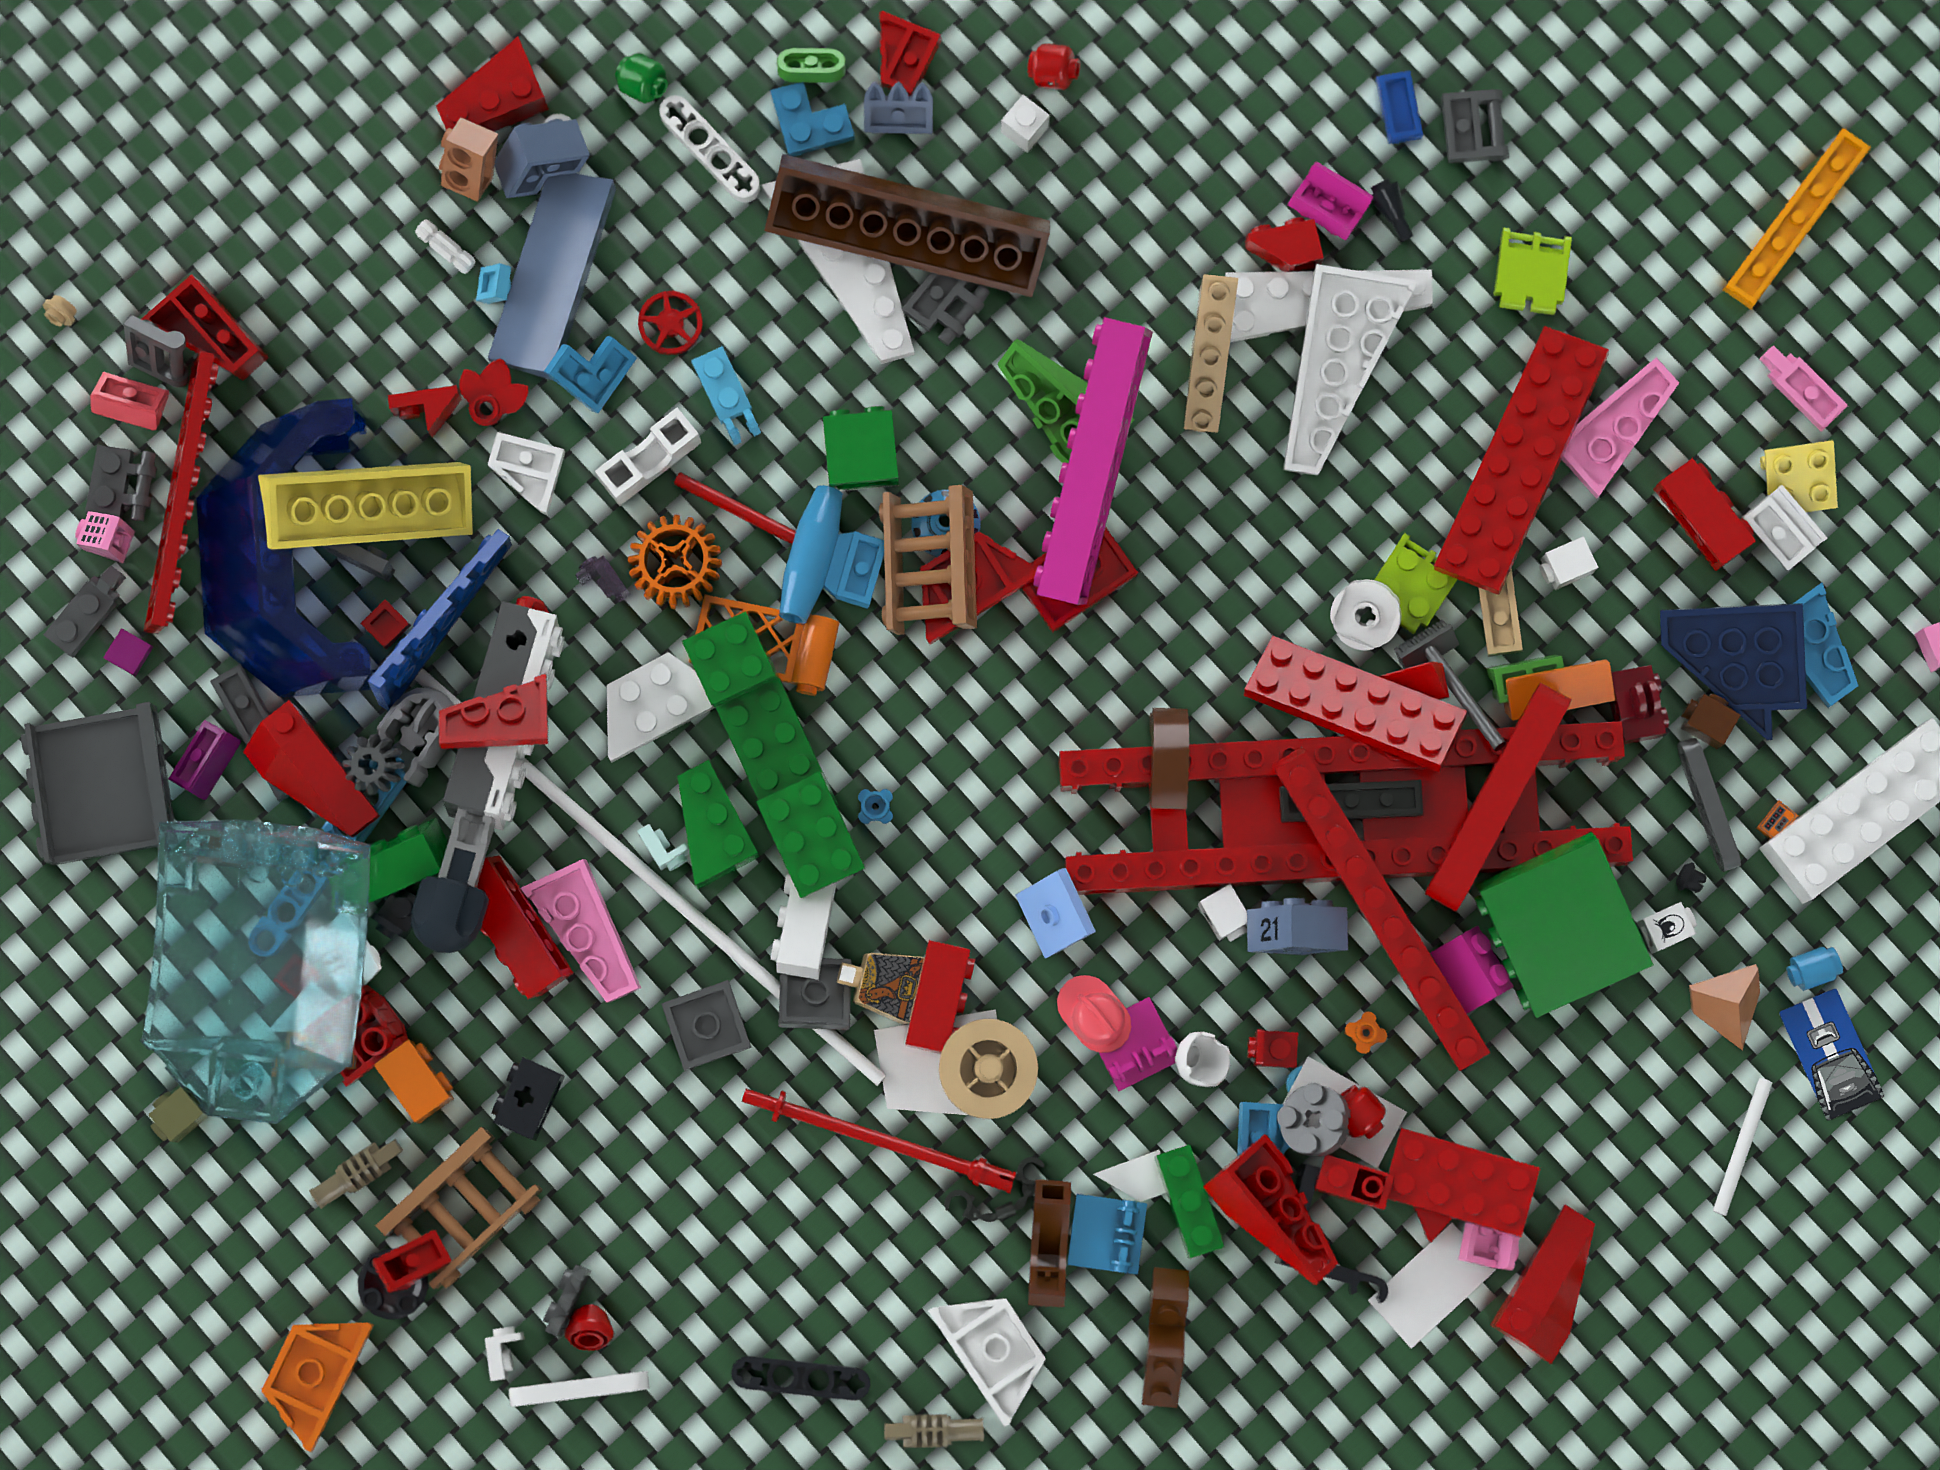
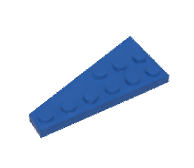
M497 529L492 536L487 535L478 548V553L462 568L459 575L428 611L424 609L418 615L412 630L405 638L400 640L394 651L368 680L372 692L381 707L389 711L393 704L406 692L512 546L509 535Z

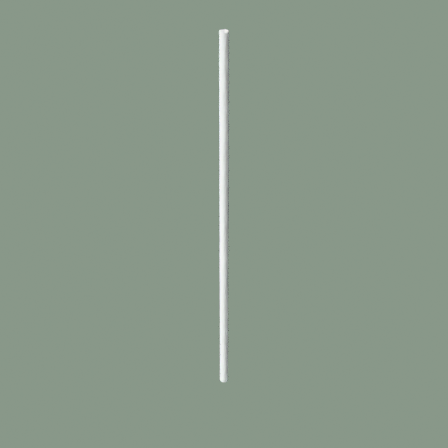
M423 668L414 679L424 688L431 687L441 691L449 697L454 705L461 703L460 700ZM524 758L523 768H526L525 777L779 999L780 981ZM813 1029L876 1086L886 1077L879 1068L834 1029Z

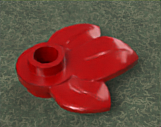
M497 359L488 364L480 375L469 369H464L459 382L461 395L470 403V416L479 425L491 426L496 424L503 414L517 412L527 399L529 387L524 384H511L510 369L503 359ZM485 402H489L493 407L490 415H485L481 411V406Z

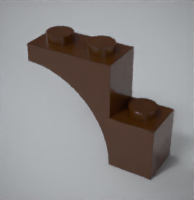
M1153 1268L1142 1405L1177 1408L1185 1353V1323L1189 1302V1270Z

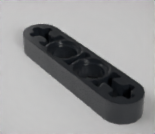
M746 1356L738 1359L731 1370L734 1383L740 1388L749 1390L859 1400L866 1396L871 1386L868 1374L863 1369L857 1367ZM746 1362L752 1363V1369L764 1371L763 1363H769L770 1367L767 1373L768 1386L761 1385L763 1377H752L750 1383H745L744 1377L738 1375V1368H744ZM779 1366L789 1367L794 1374L793 1382L787 1387L778 1386L773 1380V1373ZM820 1369L828 1374L829 1384L826 1389L817 1391L810 1386L809 1375L814 1370ZM834 1371H841L842 1374L839 1379L845 1380L851 1379L853 1373L859 1374V1380L865 1382V1387L859 1388L857 1394H851L850 1387L839 1386L840 1393H832L835 1384Z

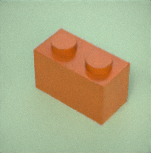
M407 1040L375 1063L374 1066L414 1123L420 1124L454 1099L449 1092L454 1087L442 1071L436 1074L429 1062L433 1060V1057L424 1044L420 1042L416 1045L414 1041Z

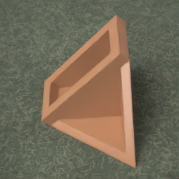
M1756 964L1689 985L1692 1012L1742 1051L1760 995L1759 969Z

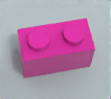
M1478 925L1430 952L1466 1013L1473 1011L1514 987L1509 979L1506 968L1500 964L1491 949L1489 939L1481 932Z

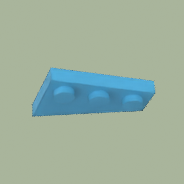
M1820 583L1794 603H1803L1806 680L1826 707L1829 708L1858 687V683L1846 648L1842 646L1835 625L1837 623L1834 614L1828 606L1824 585Z

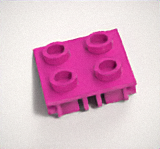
M1150 997L1126 1008L1131 1018V1031L1125 1043L1112 1052L1099 1053L1118 1092L1176 1063L1177 1046L1172 1037L1169 1036Z

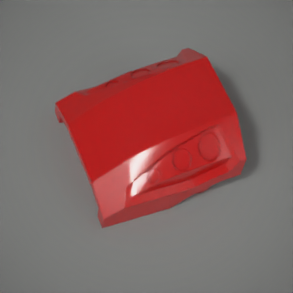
M368 985L360 987L305 1030L309 1036L313 1035L344 1078L342 1082L346 1087L363 1077L375 1067V1063L408 1040L402 1021L385 998ZM325 1034L341 1035L343 1039L334 1042L331 1047L324 1036ZM352 1050L357 1057L356 1069H347L337 1055H342Z

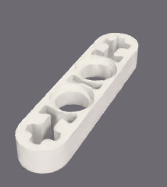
M677 95L664 99L659 109L662 122L734 199L743 203L754 200L759 194L760 183L758 176L686 99ZM670 107L675 109L682 107V116L688 122L682 132L679 131L683 128L682 122L676 116L669 118ZM693 130H705L708 134L707 141L702 145L691 143L689 141V134ZM718 153H726L730 156L731 163L725 169H717L712 165V158ZM738 166L740 169L737 170V175L744 182L749 179L752 180L749 192L745 189L738 191V182L732 176Z
M648 1371L509 1388L510 1407L649 1389Z

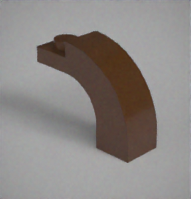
M1152 708L1149 722L1151 733V808L1187 809L1189 775L1188 709Z
M1039 1179L1035 1181L1028 1305L1064 1307L1071 1182Z

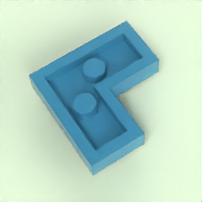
M804 82L770 90L789 156L794 157L855 140L845 104L812 113Z
M607 336L590 361H587L569 345L562 344L543 372L592 412L599 413L637 357L613 337Z

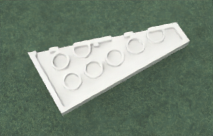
M861 159L833 166L864 174ZM776 181L761 185L762 190L770 200L772 199ZM798 240L800 246L826 284L834 292L843 309L847 311L880 363L883 364L913 356L914 349L890 263Z
M1316 264L1283 470L1316 476L1319 474L1419 280Z

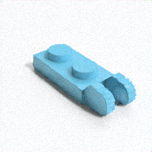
M723 346L691 360L720 423H724L734 446L741 443L740 433L732 422V419L744 415L746 425L753 436L761 434L751 412L750 402Z

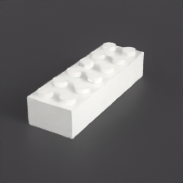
M1933 718L1919 725L1759 847L1802 904L1814 899L1940 802V726Z

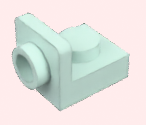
M650 824L637 831L661 871L667 867L669 871L675 870L688 861L686 855L690 852L686 843L667 853L665 849L671 845L660 828L653 831Z

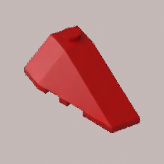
M290 700L260 722L243 752L264 780L352 838L380 817L364 793L354 789L355 781L345 778L348 773L303 712Z
M1264 1134L1220 1170L1203 1188L1229 1218L1312 1284L1316 1285L1338 1262L1320 1225L1312 1221L1305 1207L1308 1200L1304 1192L1298 1193L1290 1176L1294 1172L1289 1161L1270 1138Z
M1566 1204L1561 1208L1490 1323V1326L1549 1364L1553 1363L1570 1335L1595 1228L1594 1222Z

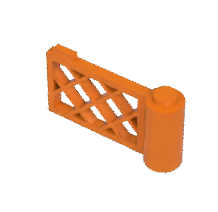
M704 595L695 634L706 630L707 625L709 628L713 627L708 619L711 605L725 607L731 617L736 616L731 609L741 610L738 614L745 611L748 614H759L765 625L756 630L757 635L759 636L769 629L778 643L777 646L768 651L769 656L771 657L782 650L788 659L785 674L778 673L781 682L796 685V692L816 696L817 691L825 690L840 622L828 617L810 614L806 623H796L794 635L781 642L772 628L784 620L779 616V609ZM764 615L776 618L768 622ZM789 644H791L790 653L785 648Z

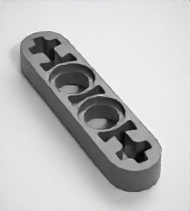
M1697 738L1679 742L1677 744L1678 755L1716 863L1722 872L1741 866L1740 855L1702 747Z

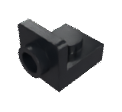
M404 888L391 893L379 912H374L371 917L378 922L375 929L392 940L396 934L406 939L413 928L411 919L416 896Z

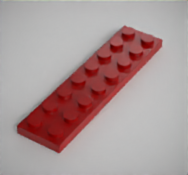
M1544 326L1434 564L1435 571L1494 594H1500L1608 358L1609 349Z
M200 351L191 366L143 632L158 634L173 621L176 603L171 602L170 598L175 588L178 589L182 573V568L176 567V564L181 554L184 555L188 540V534H184L182 531L183 526L187 524V520H191L194 500L188 498L193 487L197 486L200 474V466L195 465V459L203 452L206 440V432H201V426L205 424L206 419H209L212 407V399L207 398L208 391L210 392L212 385H215L219 366L213 364V353Z

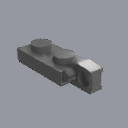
M110 566L100 578L94 575L90 581L85 583L43 635L69 656L75 657L117 606L115 602L120 595L115 591L126 577L113 566Z

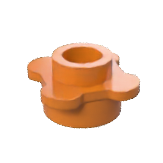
M1372 1012L1363 1013L1360 1020L1355 1023L1350 1022L1345 1027V1034L1352 1038L1356 1044V1050L1361 1054L1368 1053L1371 1046L1377 1042L1383 1043L1387 1039L1386 1030L1379 1027L1376 1022V1015ZM1364 1029L1369 1031L1368 1036L1363 1035Z

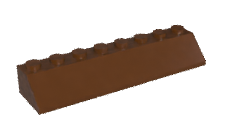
M782 154L764 231L1033 297L1050 235V220Z

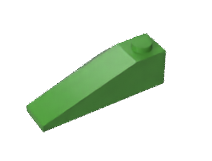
M1016 339L997 365L1020 400H1025L1035 416L1032 420L1038 429L1042 427L1052 443L1049 447L1055 457L1062 463H1069L1072 449L1067 448L1068 437L1071 428L1077 429L1080 415L1075 413L1076 404L1080 393H1086L1088 383L1021 340Z

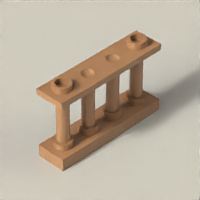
M963 485L949 486V496L945 500L901 504L900 497L890 492H883V503L879 505V517L884 526L886 605L882 607V621L886 626V630L897 635H904V621L949 617L954 625L962 629L977 628L973 491ZM946 514L950 519V531H947L946 535L902 539L901 518ZM947 548L951 553V565H948L947 569L903 573V552ZM949 583L952 587V599L948 603L904 607L903 587Z
M480 1127L375 1225L384 1236H391L395 1233L397 1236L402 1235L407 1242H410L421 1236L412 1226L414 1222L411 1219L421 1208L424 1212L428 1210L464 1249L449 1265L435 1271L437 1276L428 1283L433 1289H438L441 1285L445 1289L450 1287L462 1275L458 1270L520 1211L526 1215L541 1201L537 1195L543 1189L539 1185L534 1184L527 1191L491 1152L493 1147L490 1143L495 1137L484 1127ZM473 1159L476 1162L481 1161L517 1200L502 1215L464 1176L467 1172L463 1168ZM446 1184L450 1187L454 1185L490 1224L475 1240L438 1201L440 1196L437 1192Z

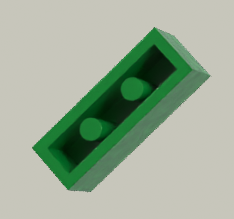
M1189 1144L1154 1156L1187 1257L1193 1258L1223 1248L1224 1244L1206 1190L1203 1188L1204 1184L1191 1145Z

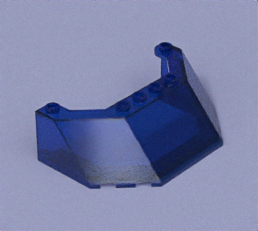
M353 398L316 401L261 424L196 498L204 634L278 697L371 690L368 680L377 671V669H371L370 654L362 644L357 642L332 643L296 613L292 548H267L265 514L258 475L289 473L303 456L351 452L350 438L356 433L367 434L366 417Z

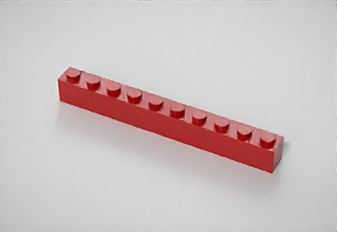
M1300 747L1271 765L1459 1071H1462L1490 1053L1489 1049L1307 752Z

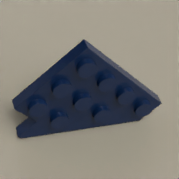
M1803 603L1660 610L1661 646L1716 695L1725 699L1729 703L1728 706L1741 714V717L1766 740H1773L1771 710L1807 709Z

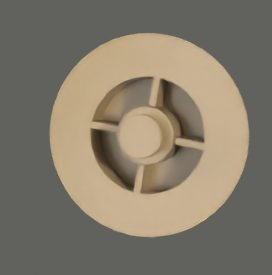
M980 1019L960 1027L947 1040L939 1060L940 1082L949 1100L964 1113L983 1119L1000 1118L1019 1109L1031 1096L1038 1076L1037 1057L1029 1039L1015 1026L997 1019Z

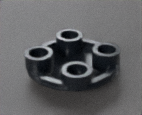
M384 1249L371 1254L362 1266L358 1277V1294L362 1305L373 1315L387 1320L402 1319L414 1313L424 1302L429 1289L427 1275L417 1280L408 1289L392 1293L388 1292L372 1261L394 1249Z

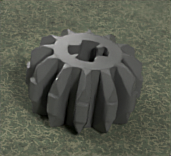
M371 734L368 740L365 737L357 738V747L349 746L346 749L348 754L352 756V760H344L342 764L345 767H351L352 771L347 773L345 778L347 780L357 779L354 789L363 791L366 788L369 795H376L379 789L382 792L390 791V781L395 783L401 780L395 770L405 767L403 762H396L395 759L401 755V749H391L393 740L384 738L381 741L378 734ZM370 760L378 761L377 769L369 766Z

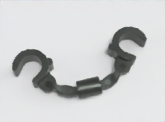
M1028 1157L1022 1160L1018 1166V1174L1015 1178L1023 1182L1022 1192L1024 1196L1015 1205H1012L1010 1201L995 1208L996 1214L986 1213L982 1215L980 1210L973 1206L972 1201H974L975 1197L969 1195L964 1190H954L947 1195L944 1203L945 1210L948 1211L951 1199L954 1196L960 1195L967 1200V1208L962 1217H967L972 1221L981 1219L985 1222H993L998 1218L1000 1222L1016 1215L1015 1210L1022 1209L1026 1205L1028 1197L1035 1193V1181L1025 1178L1023 1175L1024 1166L1027 1163H1035L1044 1168L1045 1165L1040 1159L1035 1157Z

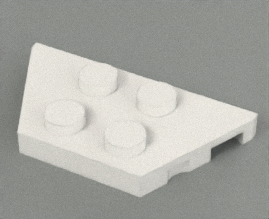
M668 652L607 684L608 757L611 763L715 708L710 704L696 671Z
M1006 1298L932 1307L928 1310L1003 1426L1006 1427L1011 1422L1046 1358Z

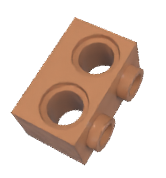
M460 118L453 129L448 128L441 142V147L445 148L439 163V170L442 171L441 186L478 202L493 180L498 133L464 118Z

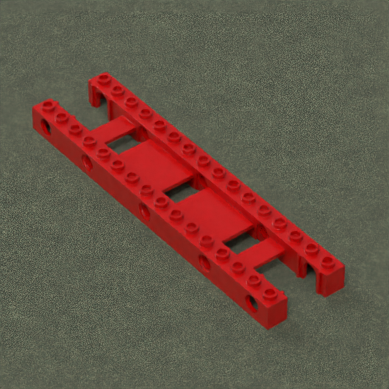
M1622 721L1559 725L1537 766L1558 765L1559 768H1565L1574 760L1596 758V762L1602 763V766L1618 762L1625 756ZM1515 727L1496 729L1505 742H1507ZM1479 729L1460 730L1440 772H1436L1347 736L1189 744L1188 781L1214 780V783H1219L1223 848L1188 850L1186 809L1151 808L1150 804L1153 852L1126 853V850H1120L1118 854L1082 855L1081 852H1076L1075 856L1065 857V867L1078 895L1220 888L1229 884L1232 887L1342 881L1306 822L1281 823L1279 787L1284 785L1271 765L1302 747L1311 758L1324 781L1327 774L1352 772L1353 776H1359L1360 783L1421 780L1423 816L1362 819L1364 840H1361L1384 879L1434 876L1468 814L1465 769L1468 766L1492 765L1493 768L1503 748L1495 751ZM1151 746L1060 751V791H1071V794H1077V791L1082 790V787L1089 785H1109V789H1115V792H1120L1121 788L1149 787L1150 796ZM1534 770L1504 825V833L1499 834L1478 874L1504 872L1590 832L1598 838L1610 867L1626 866L1633 862L1631 827H1620V823H1614L1610 827L1576 829L1575 825L1569 826L1565 830L1540 831L1536 770Z

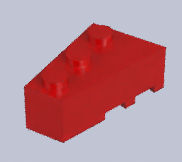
M192 274L141 318V320L153 322L159 329L167 333L171 331L181 332L185 336V348L197 355L200 351L213 353V364L218 365L243 381L269 358L205 284Z

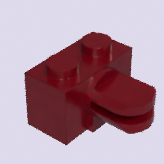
M1652 665L1611 672L1615 701L1610 702L1613 721H1622L1624 745L1657 739L1666 734L1665 728L1669 727L1668 713L1665 707H1661V681L1658 673L1653 674Z

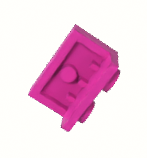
M1315 162L1305 180L1291 197L1288 206L1295 209L1301 216L1314 219L1317 224L1326 228L1329 233L1339 236L1346 241L1361 221L1373 196L1319 162Z

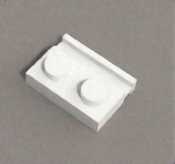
M1783 485L1777 487L1774 492L1765 497L1742 517L1750 524L1756 535L1788 571L1827 539L1826 535Z

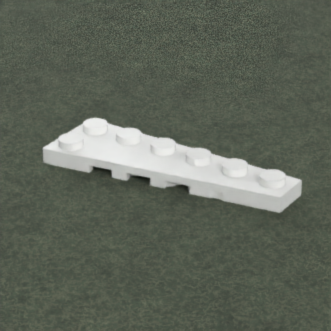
M1432 270L1363 271L1419 280L1404 311L1431 307L1433 304ZM1314 271L1225 273V277L1238 278L1230 342L1268 336L1271 333L1288 330L1289 332L1297 331L1306 327Z

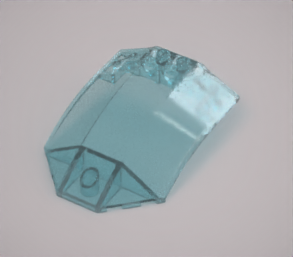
M248 820L170 821L159 823L154 951L145 1024L140 1041L148 1050L152 1049L167 1065L165 1069L182 1088L186 1087L200 1102L198 1106L207 1116L277 1124L298 1105L322 1088L336 1074L350 1065L358 1024L365 966L371 845L331 834L317 828Z

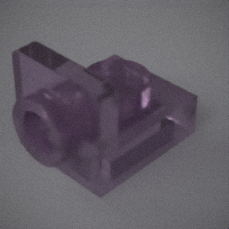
M604 555L598 559L596 556L587 559L579 566L580 571L575 574L582 586L600 575L601 578L596 582L607 598L614 594L618 602H621L630 596L627 588Z

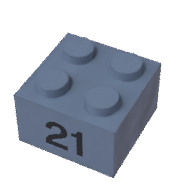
M1303 898L1283 899V902H1261V908L1247 910L1248 952L1310 955L1348 950L1347 907H1333L1332 900H1313L1310 905V903H1305Z

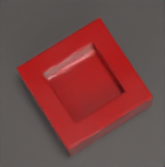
M386 599L360 623L386 650L411 627L410 623Z

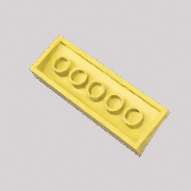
M451 462L258 475L266 522L267 548L269 549L473 535L471 465Z

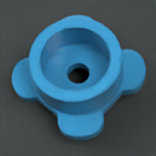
M867 789L862 790L858 795V800L861 802V812L858 814L860 822L863 824H869L871 821H880L883 824L889 823L893 818V814L890 811V802L893 799L892 793L887 789H883L880 792H870ZM874 803L879 805L877 810L872 808Z

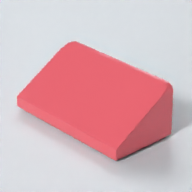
M103 372L90 395L91 411L94 414L156 431L169 396V391Z

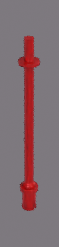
M745 1089L742 1102L774 1112L772 1117L774 1122L779 1120L780 1115H784L965 1174L969 1180H972V1184L979 1186V1183L1006 1191L1009 1194L1012 1189L1017 1172L986 1163L987 1159L980 1157L979 1160L967 1161L786 1102V1092L781 1091L777 1099Z

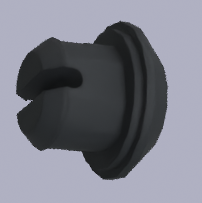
M1691 862L1682 867L1676 880L1679 891L1687 888L1698 893L1704 887L1700 883H1705L1707 877L1705 873L1703 874L1695 870V863Z

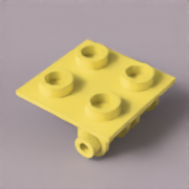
M1833 440L1764 450L1765 456L1760 457V466L1762 470H1766L1767 496L1774 492L1777 487L1783 485L1805 512L1838 508Z

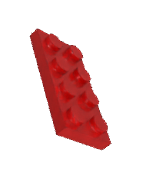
M1401 1128L1389 1169V1174L1395 1176L1388 1200L1521 1238L1540 1167Z

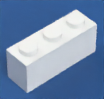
M787 873L784 894H789L787 907H780L777 927H783L781 940L774 939L771 952V960L776 961L777 973L819 979L837 882L804 898H800L789 873Z

